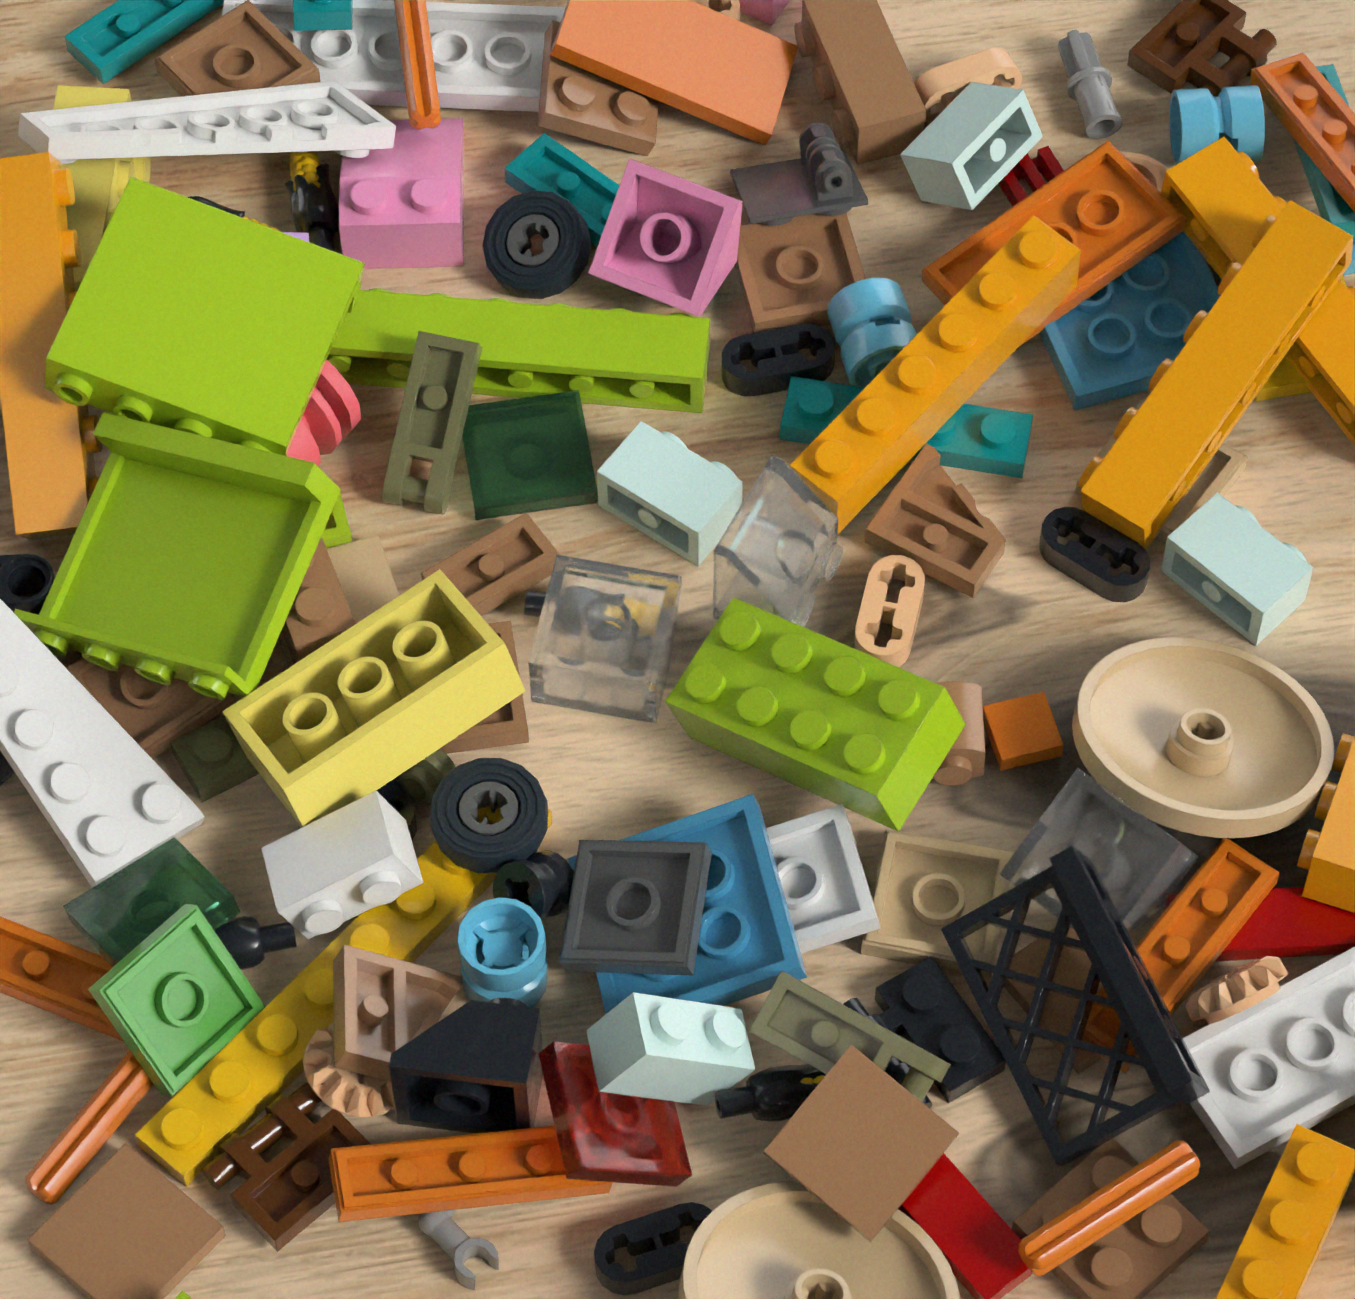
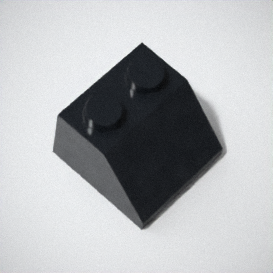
M495 998L490 1002L470 1000L391 1053L389 1072L397 1123L473 1134L534 1128L544 1071L540 1008L528 1007L525 1003L512 998Z

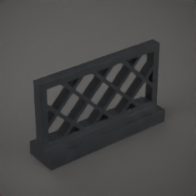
M1073 845L1050 857L1049 860L1052 866L941 929L1055 1163L1060 1166H1064L1179 1101L1187 1105L1210 1092L1092 860ZM1053 888L1062 904L1054 933L1024 925L1031 900ZM1013 910L1010 920L1000 918ZM988 924L1007 929L996 966L975 960L964 939ZM1071 924L1079 940L1067 937ZM1020 933L1050 942L1039 978L1009 970ZM1064 946L1086 952L1092 963L1083 991L1052 982ZM981 971L993 974L989 988ZM1006 978L1036 987L1024 1024L1003 1018L997 1006ZM1100 981L1109 998L1096 995ZM1049 991L1080 1000L1068 1037L1038 1028ZM1093 1004L1115 1010L1121 1021L1113 1050L1081 1041ZM1009 1029L1022 1032L1018 1045ZM1034 1037L1065 1045L1054 1083L1033 1077L1026 1065ZM1130 1040L1139 1057L1126 1054ZM1078 1049L1110 1058L1098 1096L1067 1087ZM1122 1063L1146 1070L1156 1093L1133 1106L1111 1100ZM1038 1087L1051 1091L1047 1105ZM1064 1095L1095 1104L1087 1131L1065 1143L1055 1123ZM1108 1109L1120 1112L1104 1121Z

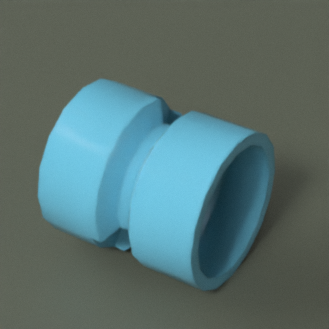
M1256 85L1223 87L1218 96H1213L1207 88L1173 90L1170 100L1169 128L1171 150L1175 165L1224 136L1237 152L1242 151L1253 162H1260L1264 151L1265 119L1259 87Z
M870 278L850 284L835 294L828 304L827 315L836 342L841 347V358L848 380L852 386L865 388L917 335V331L911 324L912 316L902 288L897 282L888 278Z
M498 897L482 901L468 911L459 926L457 942L461 961L462 983L466 997L469 1000L490 1002L495 998H512L525 1003L528 1007H534L545 993L548 981L546 938L541 918L530 906L516 899Z

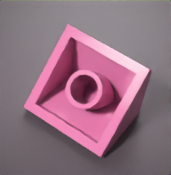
M629 159L588 274L693 315L701 316L737 262L743 201Z

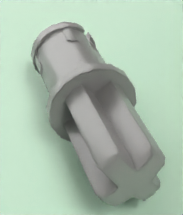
M1078 30L1067 32V37L1061 39L1058 43V49L1069 78L1066 84L1067 93L1070 98L1077 101L1088 137L1092 139L1107 138L1115 134L1122 127L1121 116L1117 112L1109 89L1112 85L1111 74L1101 66L1090 34L1087 32L1079 33Z

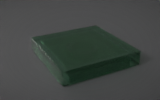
M579 390L469 405L462 442L475 520L598 503V490Z
M175 837L63 906L71 923L112 967L184 904L197 905L213 930L241 913L234 896Z

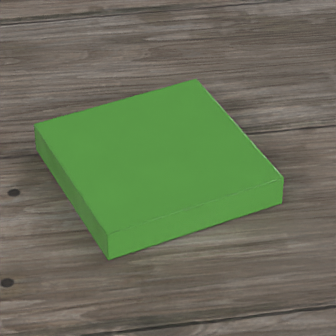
M184 904L88 989L160 1094L173 1096L266 1007L198 906L194 904Z

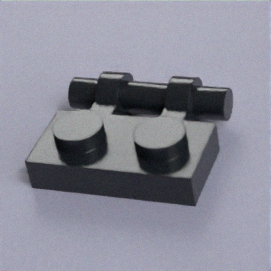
M932 956L876 987L875 1001L883 1013L869 1015L858 998H852L843 1003V1005L950 1063L951 1065L942 1082L934 1080V1084L948 1103L1005 1071L1006 1061L1001 1051ZM893 1056L885 1072L901 1085L911 1066ZM926 1095L922 1103L931 1108L933 1104Z

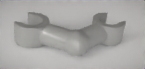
M455 1210L421 1213L418 1219L421 1231L431 1237L454 1260V1274L459 1284L467 1289L475 1290V1276L464 1265L466 1260L471 1257H481L495 1270H499L498 1251L494 1245L486 1239L470 1238L452 1220Z

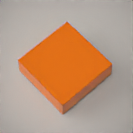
M1045 692L983 706V723L1000 771L1062 757L1064 744Z

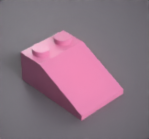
M463 118L441 119L440 124L436 128L426 127L421 130L414 129L410 125L409 119L389 120L396 125L393 148L370 149L369 155L363 158H351L342 155L339 193V232L342 255L364 262V269L464 266Z

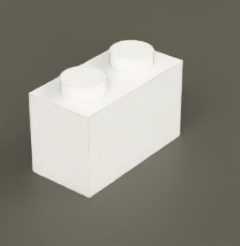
M377 791L261 848L277 912L308 940L319 934L332 932L339 928L343 922L376 906L391 903L402 893L423 883L407 821Z

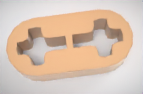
M995 47L934 67L917 78L914 85L926 109L925 121L930 124L970 82L1019 89L1023 78L1021 71L1009 53L1002 48Z
M890 555L879 559L873 564L868 574L855 625L854 649L897 667L903 665L910 655L923 603L925 575L921 566L913 559L903 555ZM893 580L904 581V587L900 590L897 603L887 602L888 587H890ZM882 623L892 625L891 639L887 642L886 647L874 645L875 640L879 636Z

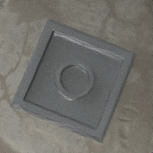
M579 840L559 963L567 972L693 976L712 851L707 843Z

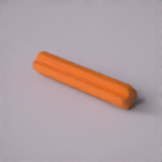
M394 0L409 123L416 130L426 127L434 129L440 124L441 115L426 0Z
M130 1050L25 1176L27 1189L41 1201L51 1205L61 1198L153 1086V1082Z
M1174 1141L1024 1237L1019 1243L1020 1248L1018 1250L1021 1259L1034 1275L1043 1276L1195 1178L1201 1166L1197 1155L1185 1141Z

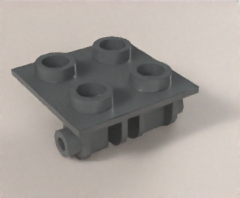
M812 123L802 130L799 137L801 155L799 159L730 170V175L740 200L743 201L742 205L750 224L782 225L791 221L793 217L815 213L825 216H838L849 212L852 207L868 205V198L846 152L841 151L839 144L835 141L834 133L828 125Z

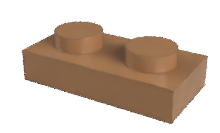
M526 512L421 572V578L424 580L440 569L482 616L562 570L561 555Z

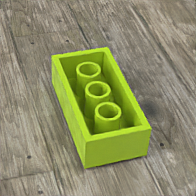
M734 597L665 700V703L691 739L833 803L843 804L844 808L898 832L966 725L944 686Z

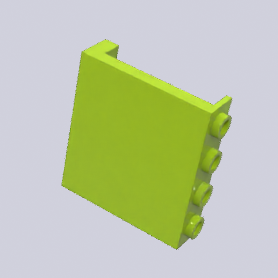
M130 176L46 357L45 389L53 391L60 399L72 405L84 406L88 404L114 415L287 456L288 449L346 313L351 314L359 296L365 263Z
M102 412L93 435L111 451L39 615L15 609L14 614L53 655L65 657L68 649L81 652L84 659L104 669L117 671L120 664L135 667L136 673L162 685H171L173 678L188 682V686L193 690L217 700H224L227 692L242 697L247 696L256 690L341 489L314 462Z

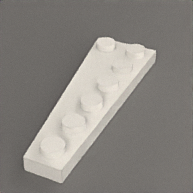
M326 81L20 113L18 136L36 152H49L61 164L73 163L77 159L335 151L346 157L363 158L369 155L370 149L393 148L396 125L338 82Z
M0 599V751L94 890L202 825L205 816L193 801Z

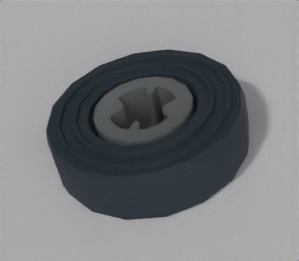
M532 190L511 197L496 209L486 225L482 247L487 268L503 288L522 298L544 299L562 293L579 279L588 264L591 240L587 222L570 201L553 192ZM540 234L544 239L542 242L544 251L534 256L530 251L532 248L530 238Z
M477 758L458 765L441 779L431 800V830L441 852L457 866L476 873H497L506 863L521 859L527 860L530 855L538 851L548 829V802L538 779L522 765L503 758ZM491 806V812L495 813L497 807L501 808V821L488 824V820L485 817L482 823H479L478 810Z

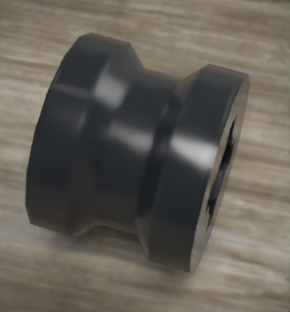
M549 850L540 851L530 855L527 860H516L503 865L497 871L493 880V897L516 899L530 906L542 921L545 917L556 916L568 910L574 871L568 861L560 854Z

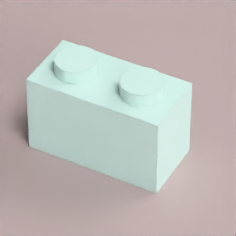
M970 82L900 155L921 201L973 210L1037 144L1043 135L1024 90Z
M643 421L634 428L597 470L598 506L698 567L742 516L743 481L739 480L730 468L720 462H709L689 450L674 434L667 431L659 432Z
M1217 492L1167 537L1161 571L1254 646H1257L1306 600L1314 567L1307 563L1303 554L1296 547L1289 543H1282L1261 527L1249 510L1239 505H1233Z
M633 992L586 1030L599 1092L708 1106L715 1101V1092L729 1090L755 1070L743 1012L739 1008Z

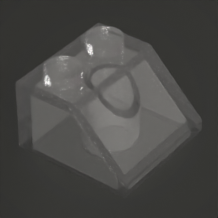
M774 455L770 456L714 549L713 618L717 620L734 597L803 627L812 612L815 603V594L813 592L821 579L830 581L840 564L843 547L837 545L838 517L783 459Z
M556 555L528 661L531 702L656 724L670 669L682 576Z
M1077 767L999 874L1014 886H1017L1052 866L1049 858L1073 845L1092 860L1124 925L1130 933L1162 908L1167 900V895L1173 893L1199 856ZM1053 888L1033 898L1034 901L1054 916L1059 917L1062 904Z

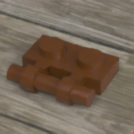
M1182 0L1129 50L1127 66L1172 94L1173 90H1178L1186 82H1189L1197 88H1207L1213 96H1218L1223 87L1237 85L1245 76H1251V69L1265 65L1267 63V54L1276 47L1277 40L1266 29H1260L1252 38L1241 32L1240 30L1244 28L1246 12L1228 0ZM1219 51L1230 58L1220 69L1208 62Z
M306 1082L289 1097L280 1094L265 1107L266 1116L242 1136L233 1133L218 1146L220 1154L201 1169L208 1182L217 1190L221 1189L237 1174L247 1180L230 1194L232 1204L277 1252L335 1204L328 1160L330 1150L332 1148L371 1145L335 1109L329 1111L313 1124L307 1116L323 1104V1101L315 1094L309 1083ZM283 1136L293 1140L289 1146L268 1163L260 1157L261 1154Z

